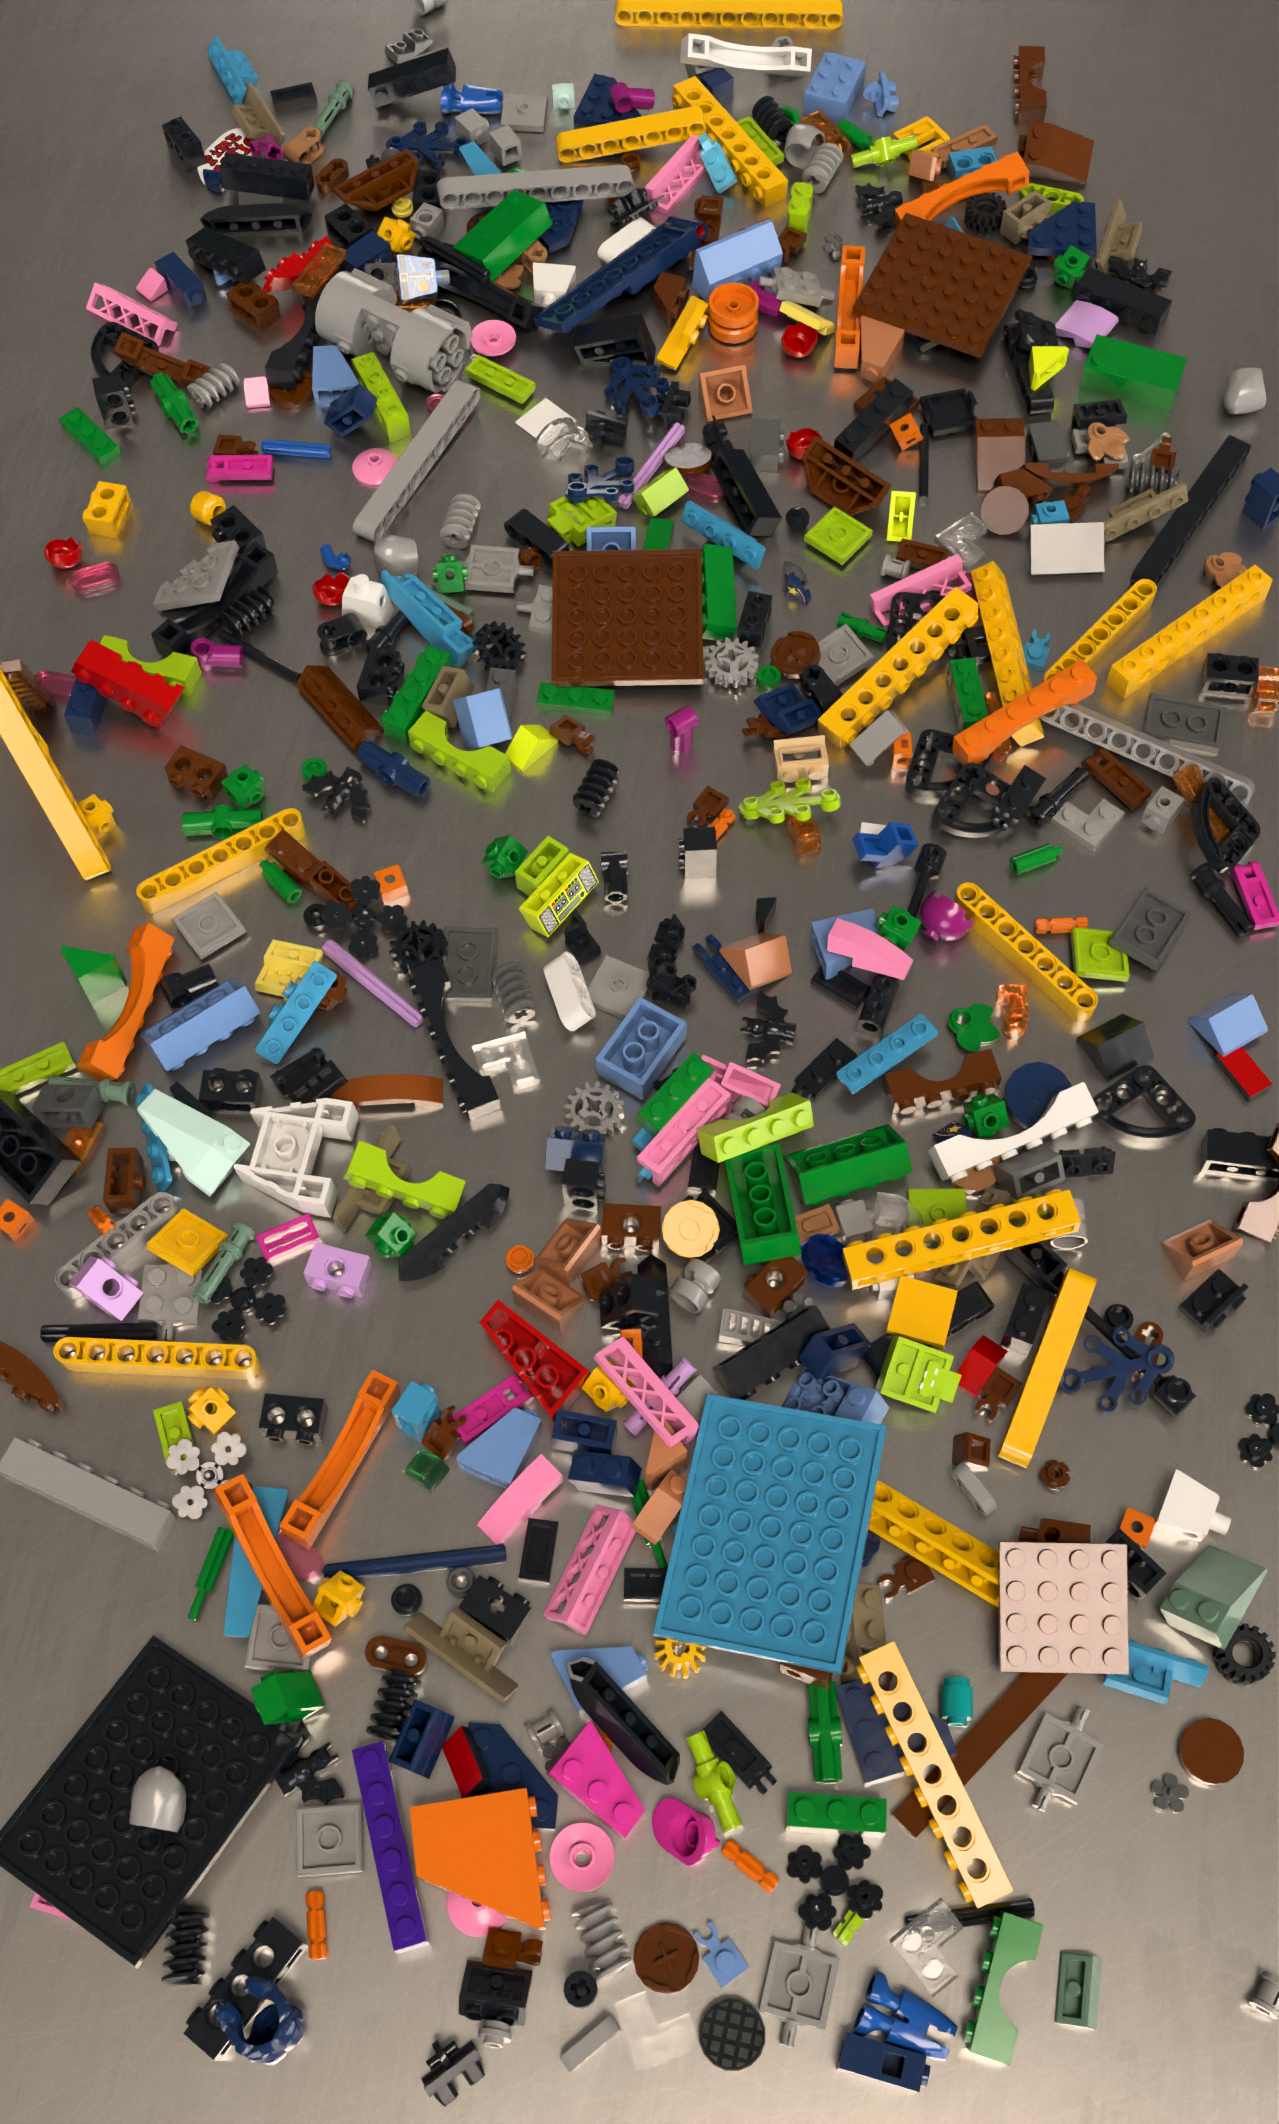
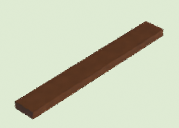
M1024 1672L955 1746L957 1754L950 1756V1759L963 1786L970 1781L1069 1673ZM938 1766L924 1779L926 1782H934L938 1779L940 1773ZM914 1791L891 1814L914 1840L929 1825L928 1820L933 1818L928 1805L923 1808L921 1807ZM943 1795L938 1799L937 1808L939 1812L953 1799L952 1796Z

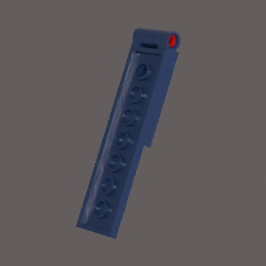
M674 215L669 216L662 225L533 317L535 325L561 333H568L579 322L587 320L590 314L597 309L605 307L606 303L612 298L620 296L623 292L629 294L638 293L644 285L656 280L661 271L664 272L671 269L673 264L680 259L686 258L692 250L699 246L698 240L702 241L707 237V224L703 221Z

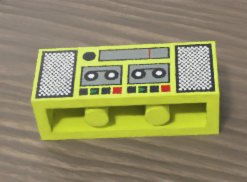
M569 853L519 907L530 929L549 937L599 883L589 861Z

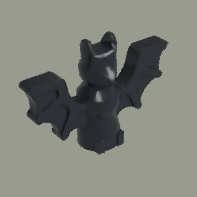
M870 183L865 186L856 185L855 192L860 199H867L865 202L857 204V208L862 209L861 215L864 216L879 211L881 213L877 214L875 218L877 226L883 229L888 224L893 225L895 209L903 204L900 190L897 189L885 193L884 186L877 188L873 187Z
M1110 256L1108 261L1111 265L1109 272L1115 273L1118 279L1127 281L1145 290L1146 287H1151L1156 291L1159 285L1166 286L1169 281L1168 278H1170L1172 273L1170 270L1158 268L1154 274L1148 275L1147 260H1140L1137 257L1134 259L1132 271L1127 268L1122 258Z
M350 767L345 769L341 777L334 776L332 771L329 770L324 776L312 775V779L307 784L302 785L303 791L314 797L319 796L326 790H333V794L328 796L321 811L326 809L331 811L332 817H335L338 810L342 808L344 801L349 799L353 802L351 808L352 818L365 823L366 814L368 811H371V805L366 802L367 790L357 788L363 778L360 772Z
M762 991L759 992L756 1008L758 1011L765 1013L770 1019L763 1021L759 1018L743 1017L742 1020L747 1023V1026L741 1028L740 1032L754 1036L762 1035L766 1040L748 1045L746 1053L747 1063L753 1060L764 1063L769 1055L780 1054V1042L790 1045L794 1043L797 1024L784 1022L785 1016L788 1015V1009H783L778 1005L777 996L769 997Z
M298 1720L293 1731L302 1736L303 1741L286 1763L285 1769H282L275 1778L282 1793L286 1797L295 1789H300L302 1792L301 1799L304 1803L308 1800L316 1799L324 1805H328V1802L335 1798H344L345 1794L335 1778L322 1781L313 1780L317 1771L326 1769L329 1764L339 1758L338 1755L330 1756L327 1750L332 1746L330 1742L320 1749L311 1752L309 1757L300 1758L301 1751L311 1740V1736L302 1720Z

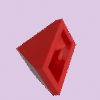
M983 1335L971 1348L957 1371L958 1374H961L958 1387L977 1399L981 1389L996 1367L1000 1365L1008 1351Z

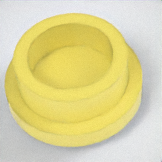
M405 196L394 201L391 207L392 213L400 218H406L414 211L413 203Z

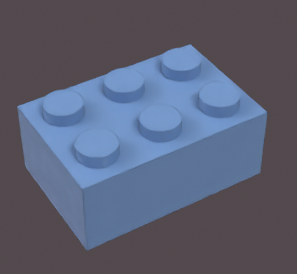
M826 51L804 92L803 115L839 124L842 119H847L864 85L866 61Z
M639 997L596 1057V1074L643 1100L652 1088L653 1082L659 1078L686 1039L687 1022Z

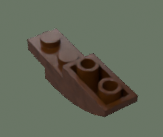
M284 829L265 846L264 850L284 867V871L292 879L325 903L328 901H335L337 904L343 902L347 906L346 909L351 911L359 902L351 897L353 891L351 883L325 860L321 862Z
M0 1341V1378L6 1380L5 1383L12 1389L11 1394L27 1402L28 1398L37 1401L36 1405L45 1411L53 1413L54 1409L64 1413L67 1407L61 1395L46 1375L24 1354Z

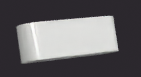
M642 217L633 220L602 243L598 250V258L606 264L655 230L656 227Z
M567 951L546 964L543 968L561 1022L568 1030L575 1031L596 1016V1011L576 958Z

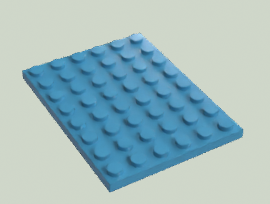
M707 1394L653 1631L654 1636L841 1674L887 1426Z

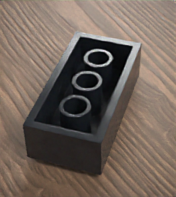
M0 1090V1175L29 1204L50 1205L82 1161L10 1091Z

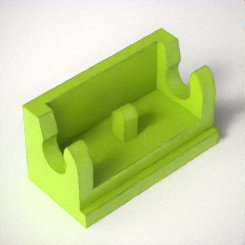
M675 467L663 471L632 494L631 498L644 516L650 514L651 517H654L688 492L689 488Z

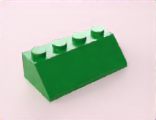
M889 1124L783 1155L796 1193L805 1205H818L824 1202L825 1199L834 1196L844 1197L849 1195L851 1191L861 1188L870 1189L877 1186L880 1182L900 1180L904 1175L913 1173L907 1142Z

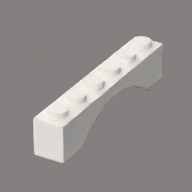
M689 33L681 40L680 63L802 78L811 72L812 49L793 46H745L724 42L711 36Z
M1082 1082L1059 1092L1051 1098L1046 1111L1031 1128L1020 1134L994 1140L974 1139L957 1135L934 1145L928 1150V1153L941 1181L943 1182L951 1178L952 1182H956L968 1176L966 1171L976 1168L979 1172L993 1165L992 1160L1001 1157L1002 1161L1018 1155L1017 1150L1026 1146L1027 1150H1031L1042 1145L1041 1139L1051 1136L1052 1140L1067 1134L1066 1129L1075 1125L1077 1129L1085 1127L1092 1123L1091 1118L1099 1113L1085 1083Z

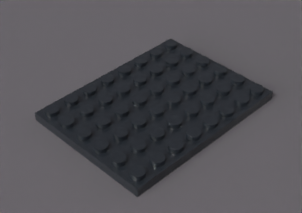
M153 1635L0 1830V1867L138 1969L268 1790L276 1776L302 1743V1736L283 1723L264 1725L260 1713L252 1702ZM162 1766L173 1772L185 1786L186 1811L183 1824L178 1832L129 1824L133 1786L139 1776L148 1769Z

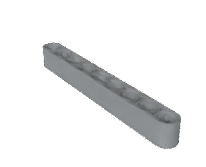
M611 165L447 177L439 180L436 187L441 206L444 209L453 210L497 206L514 189L545 203L624 197L635 190V183L628 166Z
M459 379L452 384L356 517L353 524L354 534L375 543L379 538L383 537L477 405L481 394L480 388Z
M1068 704L1057 708L1055 714L1047 713L1039 717L1051 725L1197 788L1211 779V776L1218 775L1242 805L1248 803L1254 794L1255 785L1249 778L1081 705ZM1069 713H1075L1079 716V724H1073L1069 720ZM1093 723H1099L1103 727V734L1099 735L1093 731ZM1121 733L1125 735L1127 744H1119L1116 741V734ZM1147 744L1151 748V754H1142L1139 750V745ZM1163 755H1172L1175 759V764L1167 765L1163 761ZM1195 765L1199 769V775H1190L1187 771V766ZM1244 786L1248 791V795L1244 797L1237 795L1235 787Z

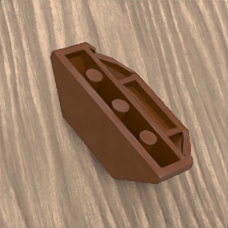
M405 149L333 187L332 190L344 203L365 211H377L414 191L419 160L408 149Z
M816 435L802 455L810 492L849 516L878 507L892 486Z

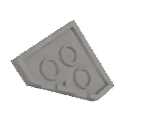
M232 540L213 544L207 549L209 554L199 562L194 559L179 571L182 574L171 584L169 581L162 584L153 603L157 611L220 601L239 550L236 541Z

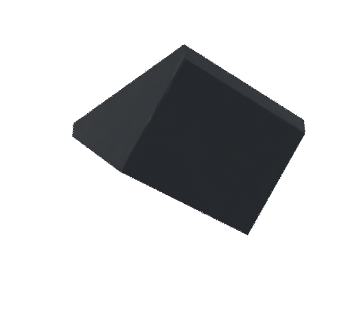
M1125 1014L1105 1022L1076 1039L1107 1083L1154 1057L1144 1022Z

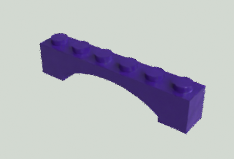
M384 1741L353 1749L352 1754L393 1950L400 1954L430 1945L424 1913L405 1840L391 1762H388L390 1758L388 1747Z

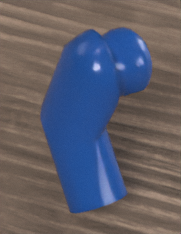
M329 544L321 546L320 552L328 567L341 571L350 567L351 557L347 553L335 556Z

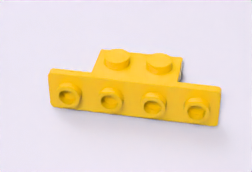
M695 296L690 297L656 358L658 363L673 370L678 369L690 345H695L700 334L699 329H703L709 317L707 315L709 313V303Z

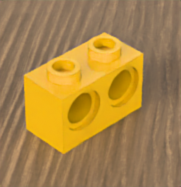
M98 482L96 489L91 493L88 508L83 512V522L86 524L89 534L117 538L131 504L126 485Z

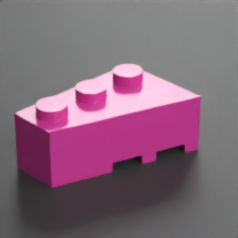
M587 1721L546 1774L618 1837L625 1838L644 1814L645 1809L592 1721Z

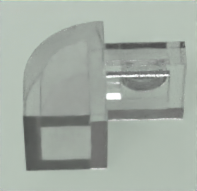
M570 417L558 418L550 422L533 441L542 458L561 462L570 449L588 453L593 447L588 438V433L583 428L577 427Z
M877 1192L873 1221L879 1226L894 1228L893 1235L903 1233L905 1229L912 1226L924 1227L920 1212L906 1198L896 1194ZM901 1247L896 1250V1253L900 1256H908L910 1250Z

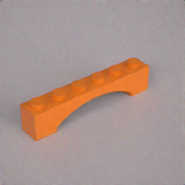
M1018 151L1005 155L996 162L986 164L979 170L965 174L951 183L943 184L940 188L930 193H924L911 202L901 204L895 209V223L899 226L906 213L932 222L946 208L960 200L977 194L1007 192L1010 195L1029 186L1030 172Z
M843 245L834 358V367L857 369L861 316L852 313L853 305L862 291L865 246Z
M1080 659L954 736L953 754L963 766L967 763L979 764L987 759L988 755L1000 744L1032 721L1068 704L1075 705L1093 694L1097 676L1083 659Z
M149 922L134 928L125 950L130 953L131 982L125 1006L114 1026L102 1039L86 1044L76 1068L99 1081L104 1078L115 1080L123 1074L125 1059L135 1045L134 1037L144 1023L143 1015L146 1008L153 1001L154 994L152 993L156 984L159 983L163 976L162 969L172 954L173 949L171 947L175 938Z
M373 1369L371 1370L357 1394V1399L331 1451L307 1488L297 1500H294L279 1525L283 1537L308 1550L311 1549L398 1400L400 1390L397 1381Z
M244 1474L216 1487L214 1498L300 1660L302 1661L327 1647L332 1638L317 1610L311 1605L282 1555L261 1512L258 1500Z

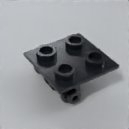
M636 188L634 191L626 194L625 197H621L609 205L607 212L614 218L613 221L609 222L610 225L617 222L619 225L639 218L642 212L657 207L659 205L657 201L662 199L664 195L647 200L645 188Z

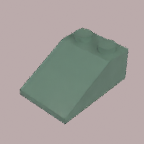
M1210 1545L1173 1583L1160 1610L1169 1626L1225 1650L1263 1581L1267 1569Z

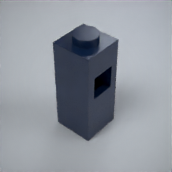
M174 252L155 261L156 270L164 277L167 288L187 310L207 300L203 282Z
M844 2033L837 2064L838 2070L915 2093L920 2092L921 2086H927L930 2074V2065L925 2064L926 2055L852 2033Z

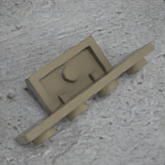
M247 83V91L243 99L244 105L233 104L232 115L247 138L256 140L271 135L275 143L282 146L285 141L284 131L254 85Z
M1121 199L1115 201L1114 207L1110 211V219L1105 227L1104 238L1100 242L1098 256L1095 257L1096 269L1108 274L1111 266L1108 263L1110 256L1122 258L1124 261L1134 258L1143 230L1141 221L1125 223L1126 213Z
M1182 482L1158 495L1151 488L1109 509L1110 519L1104 521V543L1187 503L1188 493L1185 483Z
M389 1124L386 1130L379 1135L376 1147L386 1150V1158L391 1171L398 1178L406 1181L411 1172L410 1167L390 1158L401 1141V1137L395 1126ZM350 1185L343 1201L336 1206L333 1219L340 1229L347 1231L360 1208L379 1216L380 1213H387L395 1198L386 1199L378 1196L375 1190L368 1187L360 1189Z
M986 1188L973 1211L981 1213L988 1211L990 1207L997 1204L1006 1205L1011 1195L1005 1190ZM987 1225L981 1228L985 1234L996 1232L992 1226ZM960 1233L956 1241L963 1242L968 1238L965 1234ZM1001 1252L940 1267L934 1279L937 1283L958 1287L969 1270L976 1279L985 1281Z
M858 1584L843 1668L840 1674L842 1684L861 1679L855 1666L860 1664L858 1657L862 1656V1650H874L886 1644L881 1589L878 1585Z
M458 1607L451 1611L443 1628L422 1613L417 1614L406 1623L404 1630L414 1640L425 1645L437 1654L441 1660L446 1661L460 1671L465 1678L472 1680L484 1689L491 1697L503 1703L518 1688L516 1682L494 1667L507 1643Z

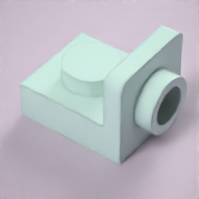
M573 83L552 84L554 109L575 108Z

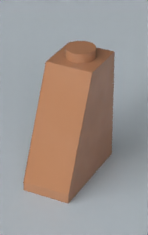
M862 315L859 344L861 378L877 383L880 379L886 377L903 348L904 329Z

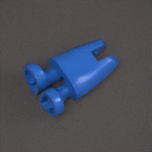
M454 83L444 85L441 92V113L461 112L462 114L473 108L478 114H498L502 107L503 92L497 89L463 84L462 91L455 89Z
M876 1970L869 1982L865 1999L891 2009L893 2012L891 2017L873 2006L864 2003L856 2017L853 2033L863 2037L873 2030L885 2032L884 2042L926 2055L930 2058L946 2060L950 2050L934 2040L931 2041L925 2038L928 2028L932 2026L939 2032L955 2037L958 2026L945 2014L906 1989H902L899 1995L894 1993L889 1988L886 1975Z

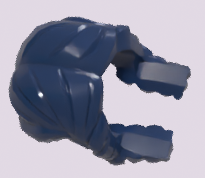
M253 1975L244 1981L246 1986L243 1990L245 1993L256 1996L259 1999L271 2000L275 2004L268 2005L262 2012L256 2015L247 2040L244 2037L241 2026L242 2016L233 2004H230L228 2001H220L215 2007L214 2016L218 2020L219 2028L226 2034L230 2044L235 2046V2051L238 2054L245 2056L250 2062L275 2065L287 2055L288 2051L297 2047L303 2039L304 2028L302 2020L304 2016L299 2007L289 2004L286 1996L282 1991H279L273 1979L266 1980V1978Z

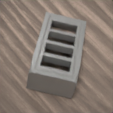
M723 1308L719 1342L747 1346L758 1339L752 1336L754 1325L759 1326V1338L764 1335L765 1327H771L772 1330L780 1325V1320ZM730 1322H736L735 1332L729 1331ZM742 1323L748 1324L746 1335L741 1334Z

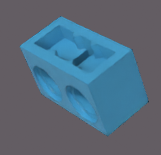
M992 146L949 152L946 171L950 181L953 182L965 174L979 170L986 164L996 162L997 159Z
M411 1381L391 1410L398 1429L422 1442L432 1422L440 1418L442 1414L437 1395H435L436 1391L423 1382L418 1385Z

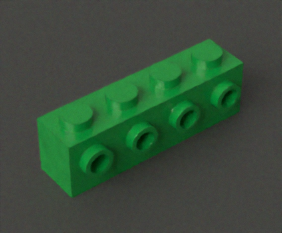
M704 543L701 549L703 639L725 642V638L728 637L731 641L737 629L732 547Z
M428 645L424 653L419 654L416 666L412 672H408L403 687L395 693L392 705L382 715L381 724L383 725L385 739L406 747L409 746L408 731L425 712L422 705L442 666L453 667L451 653Z

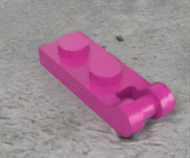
M209 456L207 458V467L209 469L206 470L205 479L209 483H217L219 480H272L273 456Z
M1251 861L1244 866L1237 864L1234 868L1230 869L1231 879L1235 881L1248 918L1254 925L1253 930L1279 926V912L1259 862Z
M518 1374L510 1376L453 1415L454 1420L463 1415L467 1417L466 1423L456 1429L462 1436L461 1440L465 1446L481 1436L514 1407L518 1409L524 1408L534 1400L531 1392L525 1390L521 1385L523 1381ZM508 1392H512L515 1395V1398L511 1401L505 1396Z

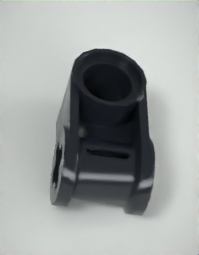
M347 613L329 622H324L317 629L318 637L321 639L319 644L320 650L326 655H335L353 646H359L368 636L365 628L354 613Z
M809 665L804 668L801 692L807 699L812 698L822 714H824L843 694L822 667Z

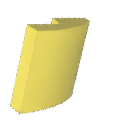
M792 301L782 302L779 311L787 314L789 318L816 329L817 332L824 336L835 333L836 326L833 322Z
M273 939L263 957L264 966L255 982V991L285 997L282 995V992L290 981L295 982L298 976L302 978L313 961L322 963L324 950Z

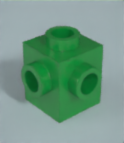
M1071 245L1063 256L1059 255L1053 264L1055 270L1052 278L1058 284L1072 289L1085 273L1090 256Z
M456 555L441 556V560L436 562V567H432L433 581L438 582L439 593L464 591V580L468 579L467 564L462 565L461 558L456 559ZM453 571L454 575L448 576L446 572Z
M246 764L231 772L227 778L221 781L226 797L239 810L246 809L252 804L259 802L266 795L263 783H265L264 778L257 770L252 771Z
M511 835L498 837L486 848V855L481 863L492 876L498 879L513 877L528 850Z
M894 905L888 913L883 911L875 924V926L879 927L876 934L904 951L912 942L922 921L911 916L905 909Z
M994 1093L977 1095L971 1101L962 1104L965 1113L962 1115L964 1126L978 1137H990L996 1131L1010 1126L1005 1102Z
M394 1212L380 1213L365 1234V1237L376 1245L375 1250L380 1255L389 1258L403 1256L413 1247L412 1241L417 1236V1233L411 1228L412 1225L406 1218Z

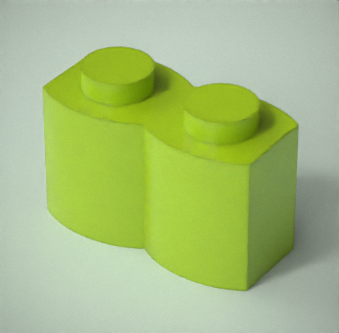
M795 182L791 188V197L787 207L786 226L804 233L808 231L809 218L812 213V184Z

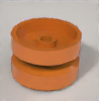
M734 282L721 284L715 288L709 295L708 328L711 335L719 341L732 344L745 342L752 338L758 327L759 297L756 291L748 285Z

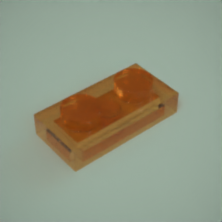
M95 1121L92 1129L71 1128L64 1144L82 1161L73 1174L82 1176L106 1129L102 1123Z

